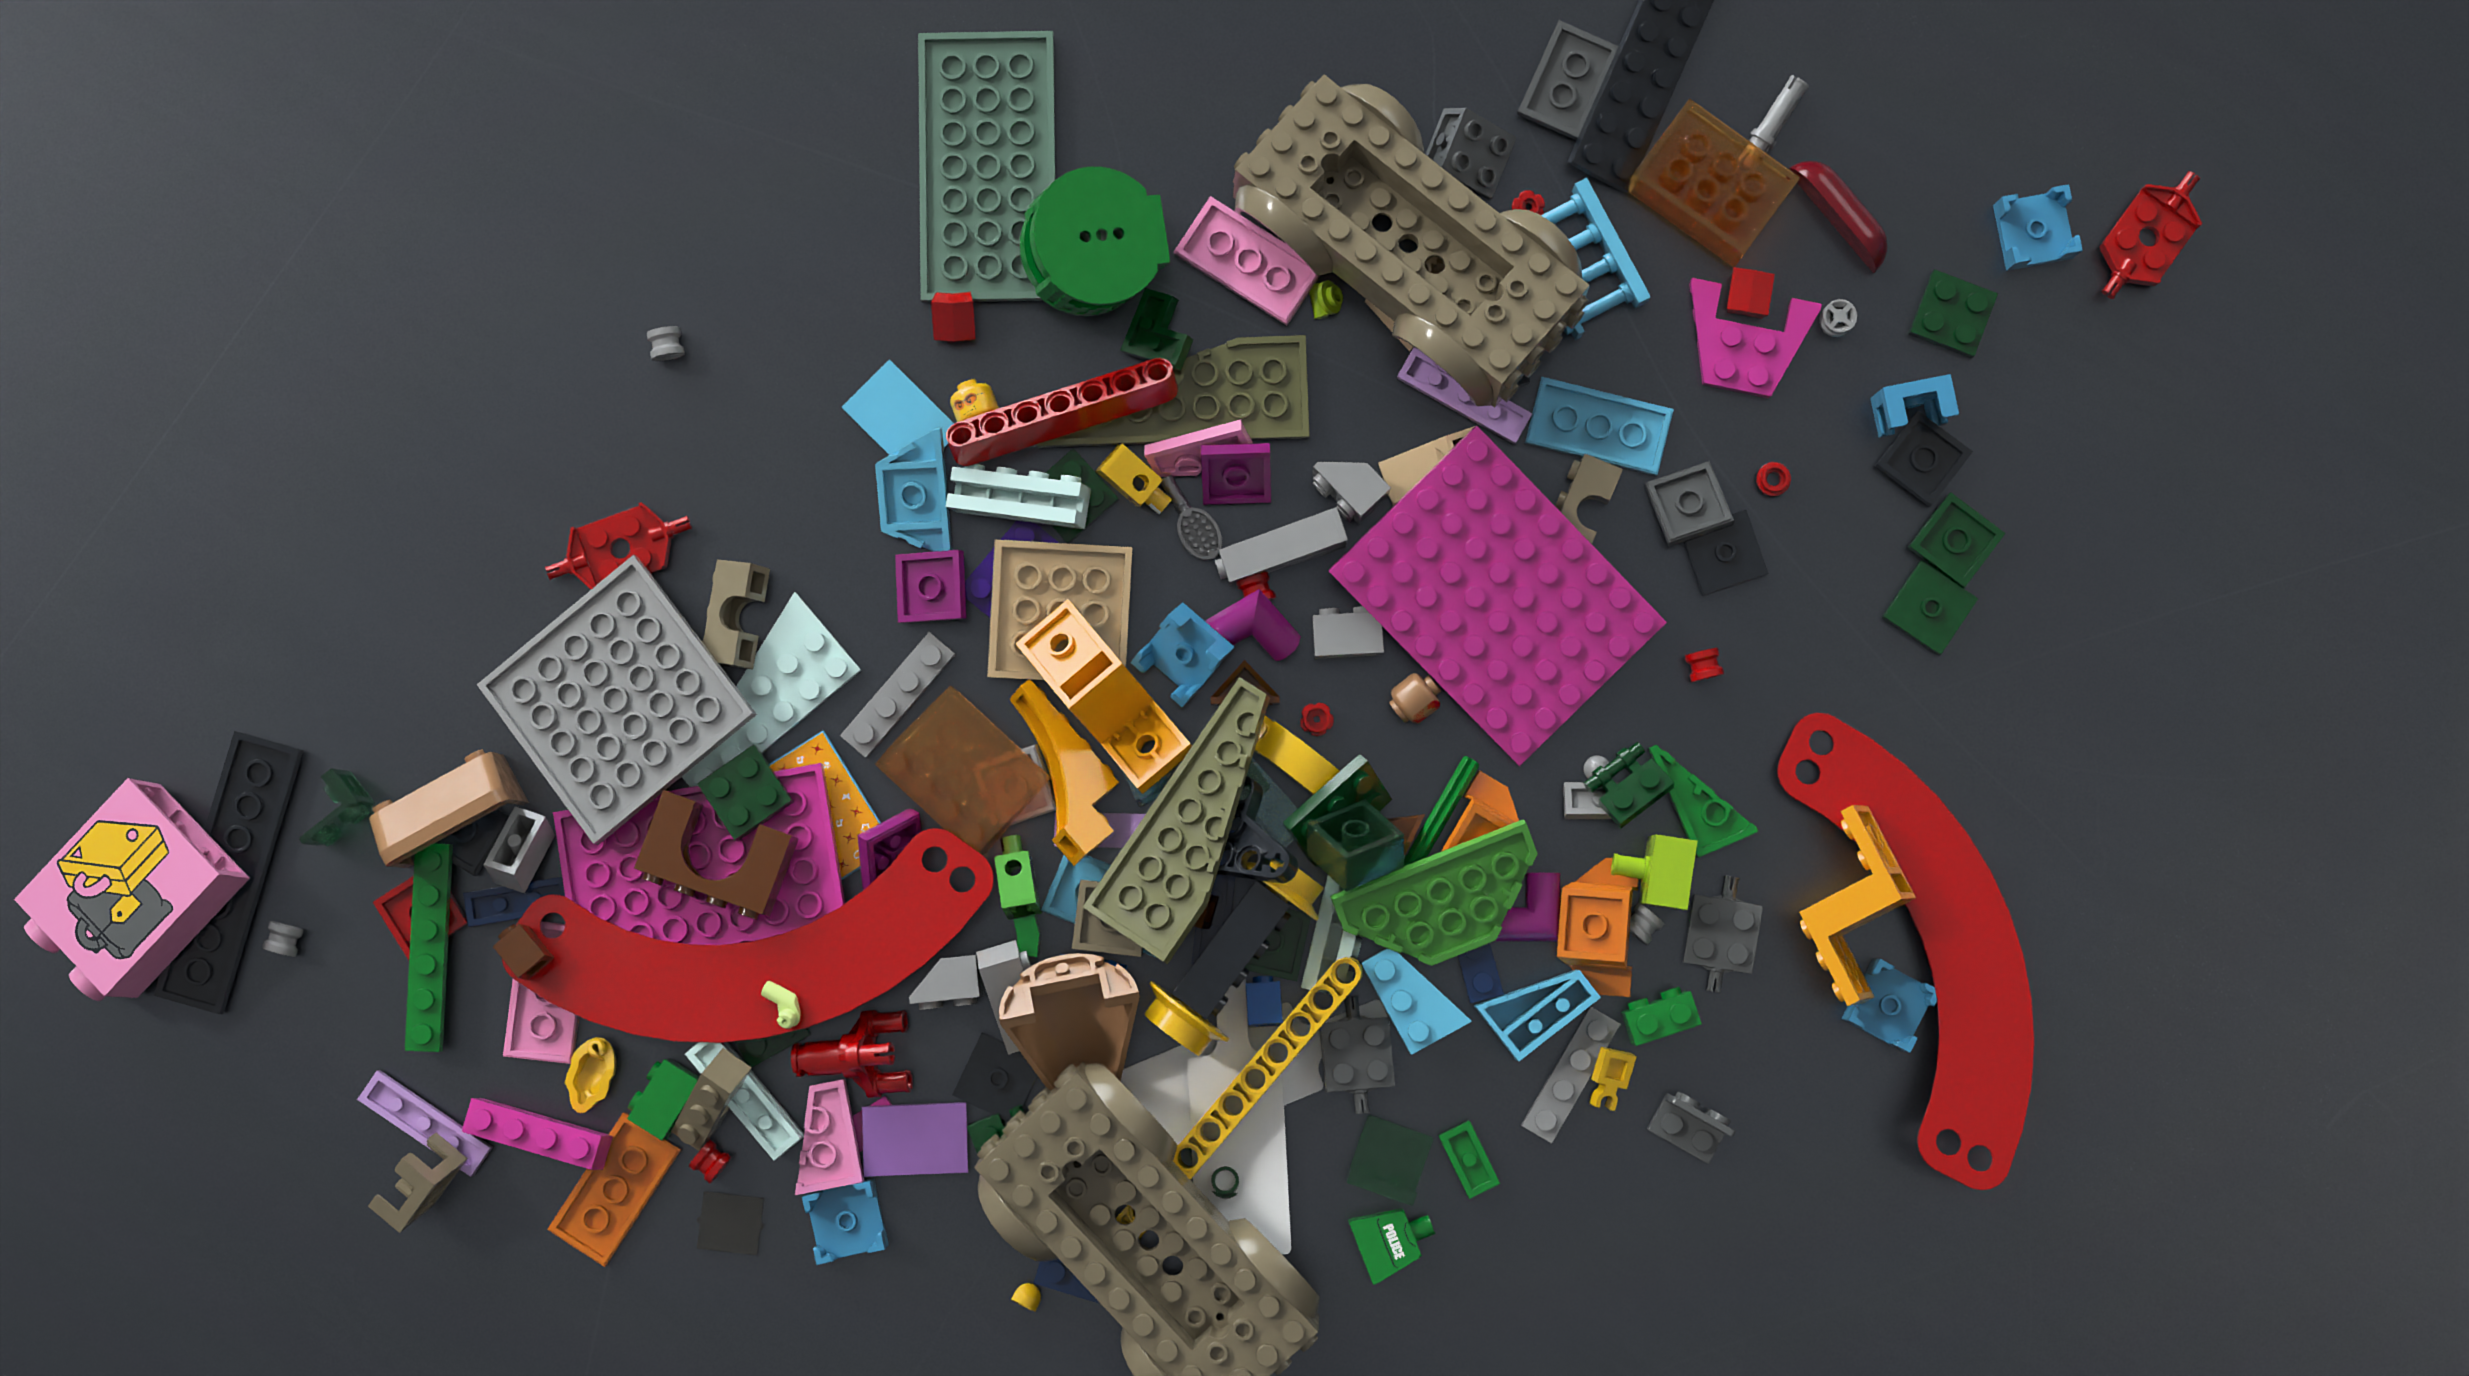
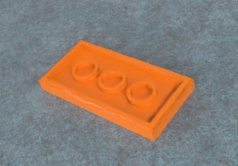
M626 1112L622 1113L609 1133L613 1138L603 1170H585L547 1229L604 1267L609 1264L682 1151V1148L668 1139L661 1141L627 1119L629 1114Z

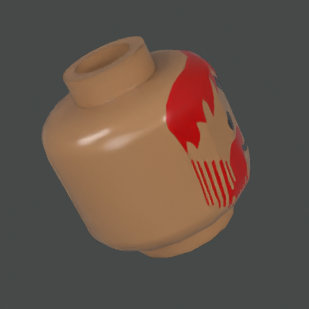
M1413 673L1391 690L1393 699L1389 703L1404 723L1410 720L1412 723L1418 724L1440 707V700L1437 695L1441 692V689L1429 675L1424 679L1419 674Z

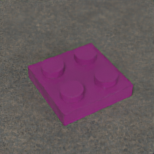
M1270 443L1201 445L1203 505L1271 503Z
M948 550L895 555L898 623L966 619L964 551Z

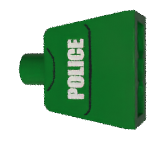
M1403 1208L1348 1220L1373 1285L1419 1259L1422 1255L1417 1241L1435 1235L1428 1215L1408 1222Z

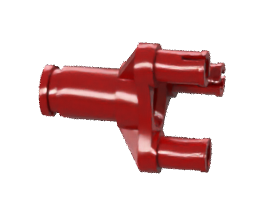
M876 1010L862 1011L860 1018L850 1032L843 1034L838 1040L806 1042L804 1045L801 1042L794 1043L791 1050L793 1073H796V1077H803L805 1074H808L807 1076L843 1074L846 1079L852 1078L865 1091L868 1098L882 1097L883 1093L911 1092L913 1078L910 1070L882 1073L878 1070V1065L894 1064L895 1055L881 1056V1053L894 1052L893 1044L891 1042L876 1044V1037L880 1033L907 1032V1012L905 1013V1010L877 1013Z

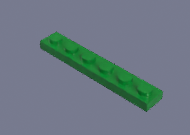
M432 844L417 852L414 857L405 1051L443 1052L453 844Z

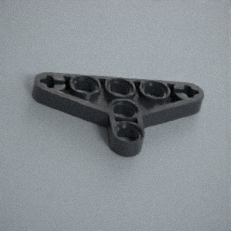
M1246 776L1243 788L1251 785V792L1246 799H1239L1234 819L1240 817L1241 824L1235 832H1229L1224 851L1230 850V858L1224 865H1219L1217 874L1279 884L1287 883L1295 877L1298 871V861L1293 854L1255 821L1263 797V788L1260 783ZM1258 854L1257 864L1252 869L1247 870L1246 864L1248 859L1252 855ZM1270 862L1279 865L1284 863V865L1275 870L1270 866Z

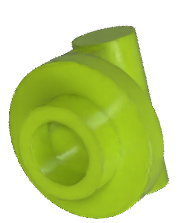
M1329 280L1315 283L1309 292L1314 319H1323L1328 317V315L1338 313L1343 302L1341 289Z

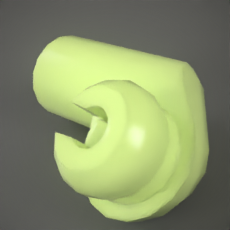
M767 981L762 989L761 996L777 1004L779 1012L778 1024L785 1029L796 1026L801 1018L796 994L771 981Z

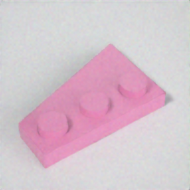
M1237 420L1144 445V456L1152 470L1160 477H1167L1169 475H1172V477L1198 476L1202 471L1201 445L1253 444L1242 421Z
M846 1079L809 1086L804 1122L805 1131L802 1151L800 1152V1168L795 1195L864 1182Z

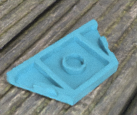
M937 427L875 464L881 532L895 538L900 537L911 545L918 548L923 547L933 552L953 550L949 508L945 507L948 490L942 427Z

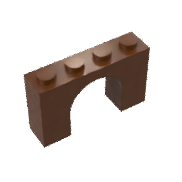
M663 790L634 869L644 872L642 879L661 886L664 879L676 883L675 891L694 897L696 891L707 894L706 902L722 908H726L728 902L740 906L739 914L758 920L760 914L770 917L799 839L759 824L750 851L742 867L725 879H705L696 871L689 855L690 840L703 804Z

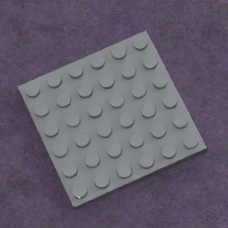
M635 555L626 560L477 684L593 844L597 845L608 838L659 796L663 790L670 787L757 715L651 573Z

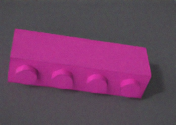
M471 1098L462 1132L590 1170H603L613 1138L612 1135L485 1098Z

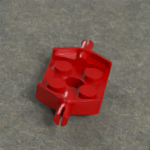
M2188 171L2177 187L2146 184L2141 188L2099 247L2112 271V278L2101 291L2104 295L2109 293L2107 297L2114 299L2121 287L2126 283L2156 286L2161 282L2160 279L2196 229L2202 225V221L2189 198V193L2200 180L2198 175L2192 178L2195 173ZM2149 229L2155 234L2156 242L2153 246H2146L2140 241L2139 234L2141 230Z
M640 502L638 503L639 506L578 528L571 527L566 554L567 558H564L561 562L545 566L546 572H548L547 575L552 580L569 573L575 575L587 587L593 589L633 555L641 560L650 573L665 569L668 566L671 539L678 533L692 529V525L689 523L690 519L686 515L671 522H664L644 503ZM619 540H626L630 545V552L624 558H616L612 552L613 545Z

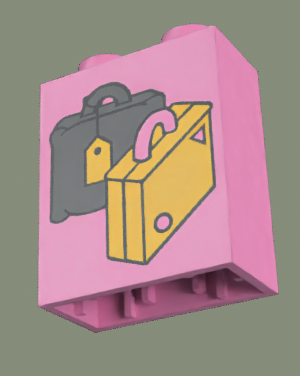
M127 778L14 900L31 917L24 926L27 935L46 951L57 953L61 949L76 965L69 973V978L83 994L95 1001H102L106 996L138 998L250 878L161 784Z

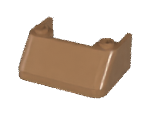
M483 749L475 751L464 758L466 763L394 803L389 799L373 807L374 814L369 817L379 854L385 866L410 868L414 865L410 856L507 803L522 806L529 803L505 756L494 752L485 753Z

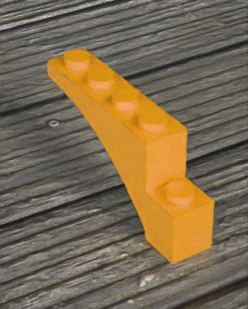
M1029 679L1016 690L1009 700L1022 715L1035 736L1049 770L1056 802L1057 820L1056 836L1052 841L1075 866L1114 832L1109 826L1106 817L1102 813L1097 812L1093 806L1107 796L1119 781L1114 777L1111 768L1103 764L1095 755L1090 744L1081 738L1070 726L1067 717L1058 712L1050 703L1045 692Z

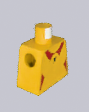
M1124 444L1117 445L1095 470L1099 476L1137 507L1145 502L1157 514H1160L1172 500L1158 487L1163 479ZM1135 476L1140 477L1144 481V487L1141 491H1138L1133 486Z

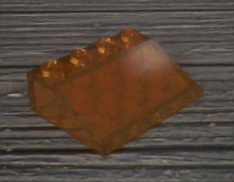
M1689 98L1633 173L1625 188L1629 193L1732 267H1735L1800 177Z
M949 686L892 743L875 763L884 774L943 829L957 836L981 855L988 852L1051 779L1040 766L953 686Z

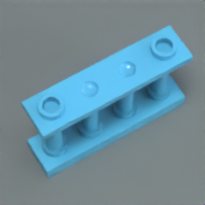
M1587 178L1574 184L1572 189L1573 195L1570 196V201L1541 215L1555 224L1576 212L1579 215L1583 213L1589 223L1586 226L1587 230L1573 236L1569 241L1575 250L1591 242L1594 244L1600 243L1605 255L1602 256V260L1582 270V279L1588 283L1607 272L1611 274L1615 272L1621 282L1618 285V290L1585 306L1582 310L1584 312L1583 317L1573 329L1568 326L1565 328L1564 332L1567 335L1572 333L1575 340L1581 338L1585 332L1581 325L1582 323L1624 301L1627 304L1631 302L1633 307L1637 309L1646 304L1651 298Z

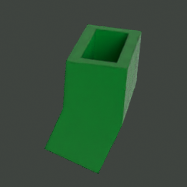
M1037 914L1013 919L1020 952L1027 951L1028 956L1039 957L1042 935Z

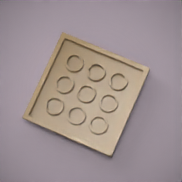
M995 540L987 677L1045 680L1018 648L1016 643L1066 600H1069L1126 667L1132 547ZM1069 640L1061 641L1056 646L1055 652L1063 651L1068 646Z

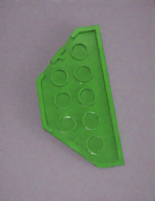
M1522 819L1333 894L1330 897L1344 931L1356 936L1358 934L1373 940L1378 945L1398 953H1405L1433 966L1496 941L1502 929L1501 924L1508 909L1511 910L1523 885L1521 882L1538 853L1527 823Z

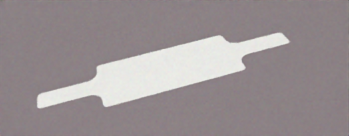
M1246 978L1238 988H1235L1233 985L1230 986L1224 994L1229 998L1228 1002L1217 1015V1028L1229 1038V1041L1218 1040L1217 1046L1212 1053L1202 1057H1191L1187 1061L1191 1130L1258 1052L1251 1046L1248 1036ZM1271 1053L1273 1059L1282 1061L1279 1054ZM1259 1069L1250 1070L1248 1073L1249 1083L1254 1087H1263L1266 1079L1264 1073ZM1281 1074L1193 1177V1183L1228 1221L1246 1218L1281 1254H1288L1291 1251L1283 1078ZM1234 1095L1227 1097L1225 1104L1228 1111L1235 1114L1241 1113L1243 1109L1242 1100ZM1206 1122L1203 1127L1204 1135L1211 1140L1219 1138L1221 1131L1216 1123ZM1192 1149V1166H1194L1198 1162V1156ZM1224 1166L1234 1169L1239 1176V1186L1234 1192L1238 1194L1230 1199L1220 1198L1212 1192L1215 1191L1211 1183L1212 1175L1216 1169ZM1227 1170L1219 1172L1215 1179L1216 1186L1223 1191L1230 1190L1235 1184L1234 1174Z
M1373 1000L1359 1006L1360 1016L1368 1018L1388 1017L1380 1000ZM1282 1003L1283 1022L1293 1011L1289 1003ZM1346 1012L1328 1019L1325 1023L1337 1022L1345 1018ZM1297 1017L1293 1020L1292 1026L1296 1033L1299 1035L1309 1033L1311 1025L1302 1023ZM1248 1026L1251 1046L1256 1051H1259L1279 1026L1249 1028ZM1320 1030L1282 1073L1284 1105L1323 1089L1324 1085L1318 1069L1322 1059ZM1212 1039L1200 1056L1181 1045L1123 1069L1121 1083L1153 1115L1177 1145L1191 1131L1187 1061L1191 1057H1202L1212 1053L1217 1046L1218 1040ZM1278 1042L1272 1044L1270 1053H1277L1281 1056L1282 1061L1286 1060L1288 1056L1287 1047Z

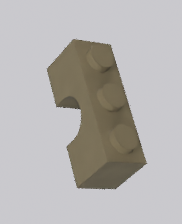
M1584 454L1581 461L1574 459L1567 475V479L1572 480L1567 493L1561 490L1555 507L1592 544L1597 532L1580 523L1577 517L1578 505L1582 501L1590 499L1607 505L1623 469Z
M717 559L712 578L713 586L710 604L707 608V622L702 642L719 665L753 670L759 636L745 633L740 627L739 616L746 604L753 601L765 602L769 568L752 563Z
M722 1048L701 1073L671 1132L684 1143L700 1151L721 1126L730 1109L728 1103L742 1087L752 1067Z

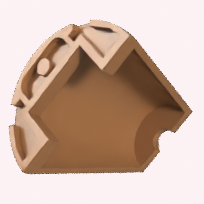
M1092 954L1059 955L1040 961L1027 968L1020 974L1021 979L1013 987L1008 986L999 1007L1000 1025L1050 1091L1056 1087L1054 1082L1062 1071L1070 1064L1077 1067L1083 1061L1086 1065L1101 1063L1121 1082L1140 997L1134 979L1119 964L1113 966L1104 962V957Z

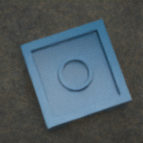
M2069 184L2053 187L2047 193L2023 198H2018V194L2003 196L1993 205L2006 271L2073 259L2083 251L2080 236L2075 235L2072 238L2066 210V206L2072 202Z
M1951 374L1883 387L1870 398L1879 438L1895 434L1896 427L1905 426L1908 423L1905 410L1908 408L1924 405L1926 417L1938 426L1947 424L1948 417L1959 415Z
M1182 602L1167 615L1159 625L1160 629L1156 635L1130 662L1142 673H1145L1152 665H1155L1179 687L1170 697L1181 707L1199 692L1234 648L1230 642Z
M1872 958L1864 977L1875 998L1863 1004L1847 1006L1841 1019L1900 1051L1910 1053L1918 1038L1913 1035L1928 1006L1934 1007L1937 1002L1935 987L1907 976L1894 969L1895 966L1882 959Z
M874 1178L861 1183L815 1191L802 1196L805 1213L810 1214L816 1246L813 1248L816 1265L833 1262L837 1258L859 1253L885 1250L889 1246Z

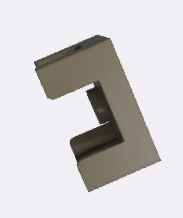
M1080 879L1072 949L1142 957L1143 948L1083 908V905L1099 882Z
M437 1132L428 1138L427 1146L444 1161L431 1169L413 1153H408L395 1167V1172L402 1177L395 1187L408 1198L398 1211L379 1194L368 1205L371 1210L399 1233L435 1205L468 1159Z

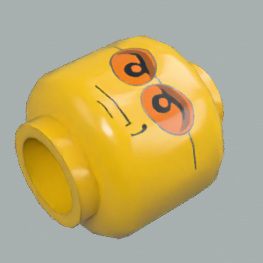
M975 379L960 383L957 386L958 391L950 399L957 422L999 409L991 386L986 383H977Z

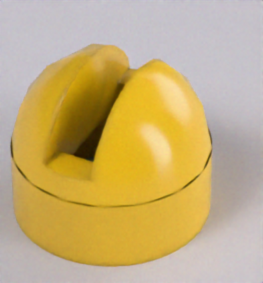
M1025 1283L1015 1290L1011 1300L1036 1312L1041 1302V1293L1036 1285Z

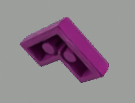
M1260 589L1205 620L1206 623L1233 646L1252 635L1275 661L1283 660L1293 653L1298 647L1301 638L1299 633Z
M906 809L857 835L863 890L880 876L896 859V855L900 854L911 839L921 832L919 812L913 809Z
M1560 873L1525 874V907H1512L1511 910L1508 909L1501 924L1502 929L1496 941L1493 942H1558L1561 906Z

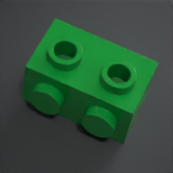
M1675 987L1661 992V999L1648 1002L1646 997L1628 1003L1629 1009L1622 1011L1621 1015L1631 1045L1638 1046L1702 1025L1691 991H1681L1680 987Z
M671 1058L664 1059L662 1063L657 1061L646 1077L650 1082L644 1092L638 1091L630 1101L628 1109L631 1110V1113L627 1119L661 1141L668 1139L700 1076Z

